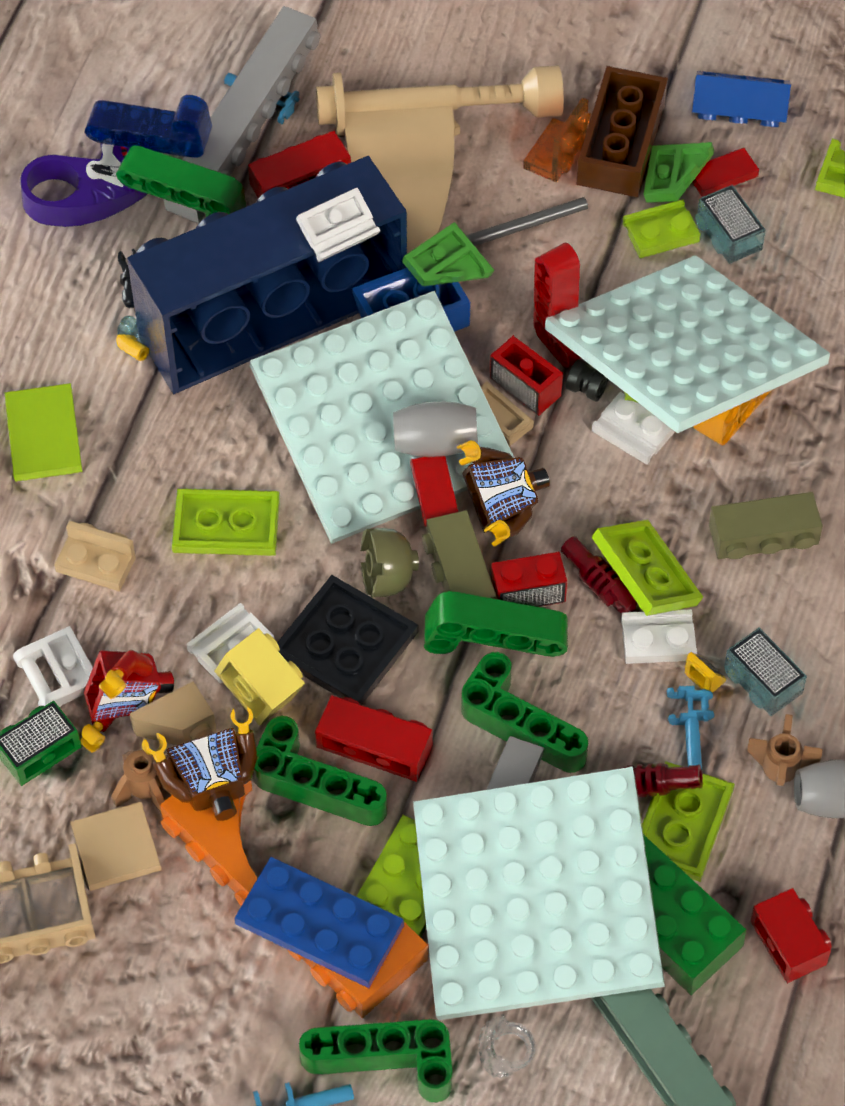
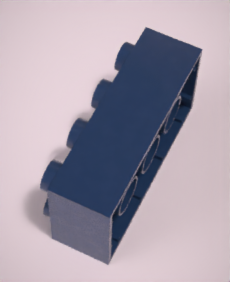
M368 155L349 164L344 162L329 164L314 179L290 189L285 187L272 188L262 194L256 203L231 214L225 212L213 213L205 217L195 229L172 239L154 238L144 243L134 255L127 257L138 334L141 342L149 348L150 357L173 395L359 314L352 288L407 268L402 263L403 257L407 254V211ZM358 187L380 232L365 241L318 262L317 255L314 249H311L296 217Z

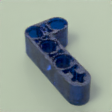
M195 95L182 96L176 111L99 100L93 105L85 127V134L91 140L102 144L128 148L141 146L159 153L198 158L204 154L212 130V122L207 103Z

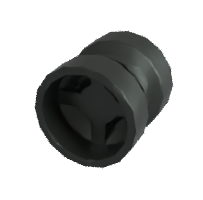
M578 358L568 374L565 388L575 393L581 391L586 394L588 399L597 402L603 395L609 379L595 368L590 367V364L585 360Z

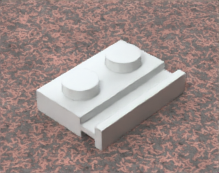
M358 187L296 217L311 249L313 248L317 255L318 262L365 241L380 232Z
M622 392L618 393L601 413V417L592 424L593 433L646 465L650 462V458L658 453L675 432L641 404L625 400Z
M239 603L188 642L187 650L190 654L193 653L197 657L198 662L221 684L223 681L214 671L228 651L258 628L263 634L268 633L273 638L274 635L252 613L249 614L244 609L242 603Z
M692 609L675 610L646 616L644 612L622 613L621 624L626 664L686 661L687 655L690 652L697 654Z

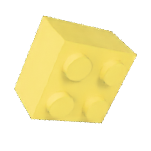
M258 628L228 651L214 672L247 710L248 706L252 710L253 719L260 726L292 701L305 683L302 680L303 675L300 669L292 661L287 662L278 652L280 648L275 639L268 633L263 634Z

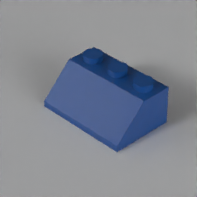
M697 71L692 112L698 113V119L716 120L717 115L729 116V122L748 124V119L761 120V126L779 127V122L786 123L791 82L790 80Z
M407 268L352 288L361 318L435 291L454 332L470 326V301L459 282L422 287Z

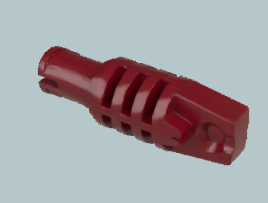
M572 536L565 541L561 547V552L579 570V578L586 583V586L607 607L612 605L621 614L624 612H634L637 602L612 566L603 557L594 556L576 536Z
M658 763L656 766L654 764H647L646 767L640 764L636 768L633 765L627 766L633 767L637 795L639 797H646L647 794L650 797H654L657 793L660 796H666L671 790L703 787V773L700 765L669 767L667 764Z

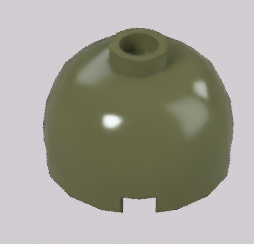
M373 528L364 530L361 551H366L365 562H361V572L367 595H371L373 598L398 594L410 583L413 571L418 570L419 557L417 550H411L410 543L406 537L394 529Z

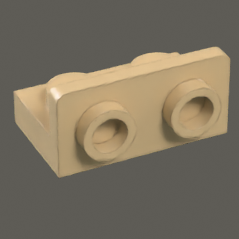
M69 521L66 527L68 538L54 564L56 572L120 592L136 559L133 541L121 533L115 532L111 534L98 530L88 523L79 524Z

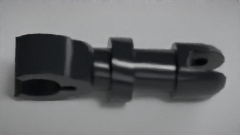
M133 248L131 251H132V253H133V255H134V254L136 253V251H135V249ZM120 251L118 253V262L123 272L120 275V283L124 286L122 301L126 307L134 308L129 268L123 252Z

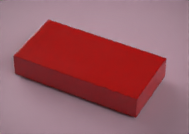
M743 147L709 160L692 183L701 197L704 198L758 177L759 168Z
M446 457L411 459L410 465L425 527H427V519L458 512Z

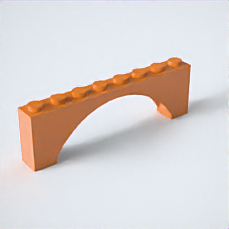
M251 780L244 784L245 795L233 800L237 813L232 818L224 821H219L215 818L212 807L202 811H195L190 802H181L171 795L160 804L163 819L161 825L171 837L176 838L179 836L186 843L185 848L190 856L197 862L203 860L211 868L209 871L216 882L223 887L227 884L235 892L234 896L242 906L258 879L246 858L240 835L245 797L252 791ZM405 922L403 929L370 988L286 949L295 960L300 961L303 959L311 967L310 972L323 987L329 985L337 993L336 998L344 1009L348 1012L354 1010L362 1019L428 961V944Z

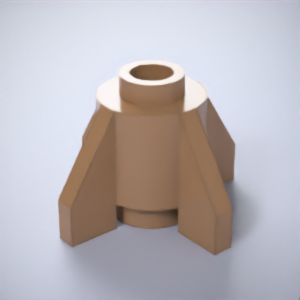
M789 714L785 715L782 734L774 736L769 742L768 740L749 738L747 748L752 757L763 767L766 776L775 781L776 785L784 786L785 782L793 780L796 770L820 762L822 756L821 748L804 746L803 749L797 738L790 734L793 715Z
M144 750L124 753L122 755L124 774L111 795L114 805L118 807L130 800L132 794L140 799L151 798L161 813L160 804L165 800L160 791L162 784L153 766V761L155 760L153 755L145 753Z

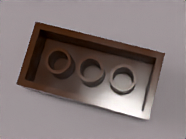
M606 66L578 158L576 185L639 197L651 149L666 102L668 78Z

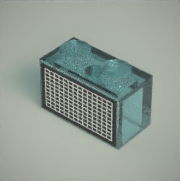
M733 185L699 199L698 210L695 215L696 223L701 231H706L712 240L715 251L718 254H722L729 264L763 249L766 230Z
M760 627L729 648L726 653L724 668L727 676L732 682L739 683L748 692L753 704L760 709L763 708L770 716H773L803 694L807 676Z

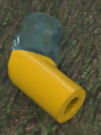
M133 316L121 318L120 325L117 327V346L138 361L145 360L149 354V348L138 341L136 318Z

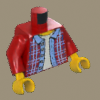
M134 650L127 652L99 651L84 690L92 721L91 724L85 725L82 729L81 744L91 753L97 751L105 741V736L100 732H105L115 719L130 716V713L153 702L156 693H171L174 689L172 672H158L154 658L149 653H139Z

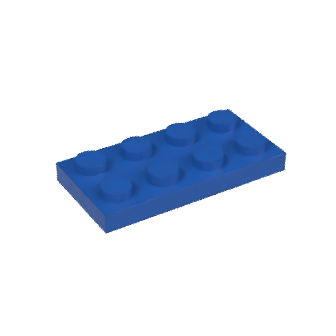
M270 857L234 918L236 925L367 988H370L404 927V919L273 857Z

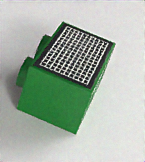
M54 700L46 706L35 708L27 718L16 725H9L0 731V759L20 786H23L82 748L78 730Z

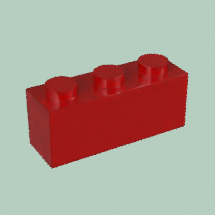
M333 130L248 164L250 186L259 199L262 194L272 188L285 187L290 189L314 179L329 164L335 162L349 164L351 163V156Z
M331 695L315 730L316 748L415 782L418 781L433 746V729L428 728L422 722L416 720L406 721L395 717L387 710H374L362 706L356 700L348 697L339 698Z

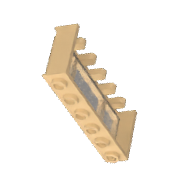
M76 843L69 845L71 858L50 862L47 853H38L33 856L34 866L14 871L10 861L0 862V964L9 962L13 957L25 954L42 955L50 951L51 948L65 945L68 947L81 946L88 940L96 938Z

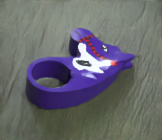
M120 115L106 116L99 124L100 147L102 149V155L99 159L46 155L34 159L24 168L20 179L23 208L30 218L38 223L50 226H81L111 217L132 206L147 195V193L125 186L116 177V172L130 147L141 146L160 153L159 147L153 148L151 145L143 143L137 137L130 122L125 117ZM47 180H62L76 188L72 195L59 201L42 200L31 192L36 185Z

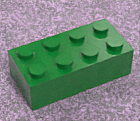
M643 834L662 968L692 995L744 946L746 928Z

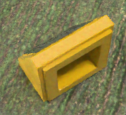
M693 652L687 655L685 674L701 689H706L713 693L726 682L727 678L704 657Z

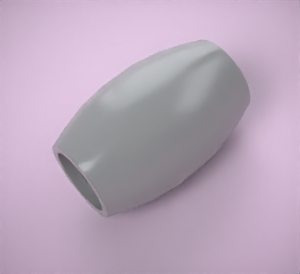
M446 401L424 402L408 406L393 413L395 451L413 456L441 457L464 452L461 449H457V446L472 440L478 444L475 407Z
M845 760L817 762L796 770L794 797L799 811L818 817L845 818Z

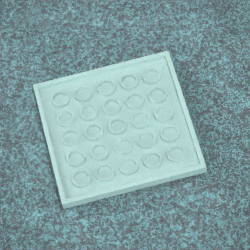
M696 255L578 304V307L546 318L545 330L676 433H680L829 363L830 352Z
M435 291L250 360V368L331 544L363 532L365 529L373 528L420 509L410 461L421 456H413L395 451L393 413L400 409L419 403L438 401L456 402L475 407L478 445L510 453L514 458ZM464 452L445 456L454 495L468 490L462 472L473 463L460 465L459 460L466 457Z
M633 767L413 802L435 1012L438 1020L665 987Z

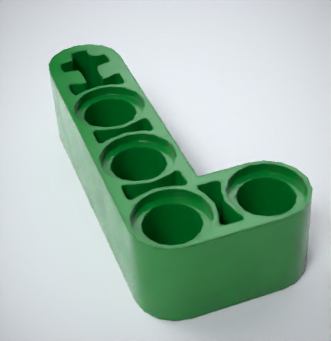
M141 146L130 147L116 172L117 179L125 186L204 212L206 217L217 212L231 214L247 207L244 188L234 177Z
M443 592L435 598L425 614L424 648L433 654H448L456 649L460 641H466L542 656H560L568 650V617L563 612L461 592Z
M500 652L486 654L462 688L461 712L464 719L506 742L511 736L545 748L541 760L564 772L575 773L580 771L587 761L588 737L579 728L509 693L512 670L510 659ZM498 672L502 675L499 677L490 676L489 673ZM474 699H480L484 702L481 704H474L470 701ZM505 715L514 716L515 719L505 720L501 717ZM536 731L545 732L547 735L539 737L535 736L533 733Z
M277 716L269 721L256 747L257 761L253 775L254 781L260 789L363 825L375 826L384 821L387 816V793L381 783L298 755L300 748L299 730L294 719L288 716ZM283 735L290 737L286 741L276 740V738ZM265 766L277 767L275 770L269 772L262 770V768H264ZM300 777H307L311 779L306 783H298L295 781ZM336 788L344 790L343 793L338 795L329 793V791Z
M428 1019L318 1027L308 1029L299 1040L301 1064L311 1074L320 1075L416 1068L418 1090L423 1099L434 1103L441 1102L448 1098L452 1091L450 1037L448 1028L438 1020ZM428 1038H436L440 1040L441 1044L435 1048H428L423 1044V1041ZM389 1041H398L403 1044V1047L399 1050L391 1051L386 1049L384 1045ZM354 1043L365 1047L363 1051L356 1054L348 1052L346 1048ZM338 1045V1054H334L333 1046ZM313 1048H321V1054L313 1055ZM439 1074L445 1080L440 1084L434 1085L428 1083L425 1079L429 1075Z

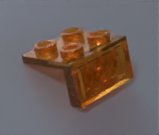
M581 98L566 122L552 118L523 160V169L556 183L564 172L568 173L570 171L575 155L578 151H581L590 121L591 113L588 112V99Z

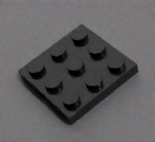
M331 575L277 643L280 650L278 652L287 662L292 661L307 679L339 698H352L362 705L418 634L419 625Z

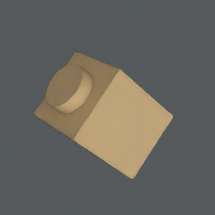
M194 681L130 713L132 728L136 736L159 741L156 733H160L165 737L167 743L180 745L210 735L216 731L214 713Z

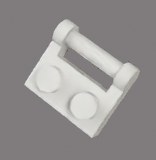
M70 626L18 649L13 655L17 666L24 669L39 698V706H46L54 700L61 707L63 704L84 695V690L93 667ZM39 657H45L61 688L51 692L35 662Z

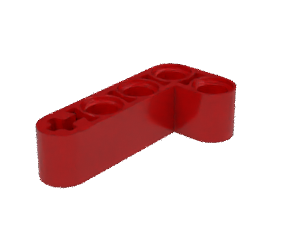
M566 242L535 258L533 325L538 338L563 367L569 368L578 358H582L545 330L546 318L557 315L564 310L578 307L580 261L573 247Z

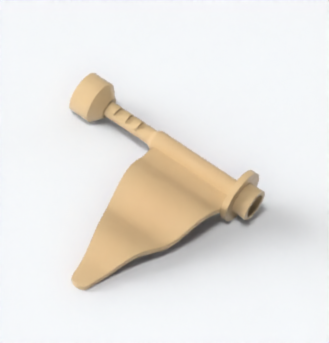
M559 65L533 67L523 78L521 84L478 87L440 85L344 91L342 74L339 72L332 74V86L316 87L319 125L335 124L337 136H345L347 151L351 156V162L369 155L406 209L407 254L440 232L453 177V110H457L461 106L522 103L536 118L562 116L564 103L562 73Z

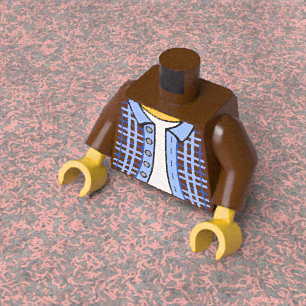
M472 440L458 445L457 449L463 450L466 456L459 460L460 465L473 463L462 474L484 533L491 531L495 535L496 540L491 544L492 546H497L507 538L519 534L531 519L532 508L538 503L535 491L550 486L548 473L545 468L528 472L523 458H513L510 453L481 447Z
M247 706L249 717L245 722L240 723L235 720L234 708L232 709L231 720L238 726V732L236 733L232 727L167 749L165 737L160 733H156V737L160 742V747L156 751H152L147 740L144 739L142 748L145 753L153 755L155 759L153 766L164 790L181 802H190L195 811H202L212 807L215 818L219 821L235 816L237 810L233 800L245 795L244 784L252 779L257 761L254 732L249 730V724L253 719L252 710Z

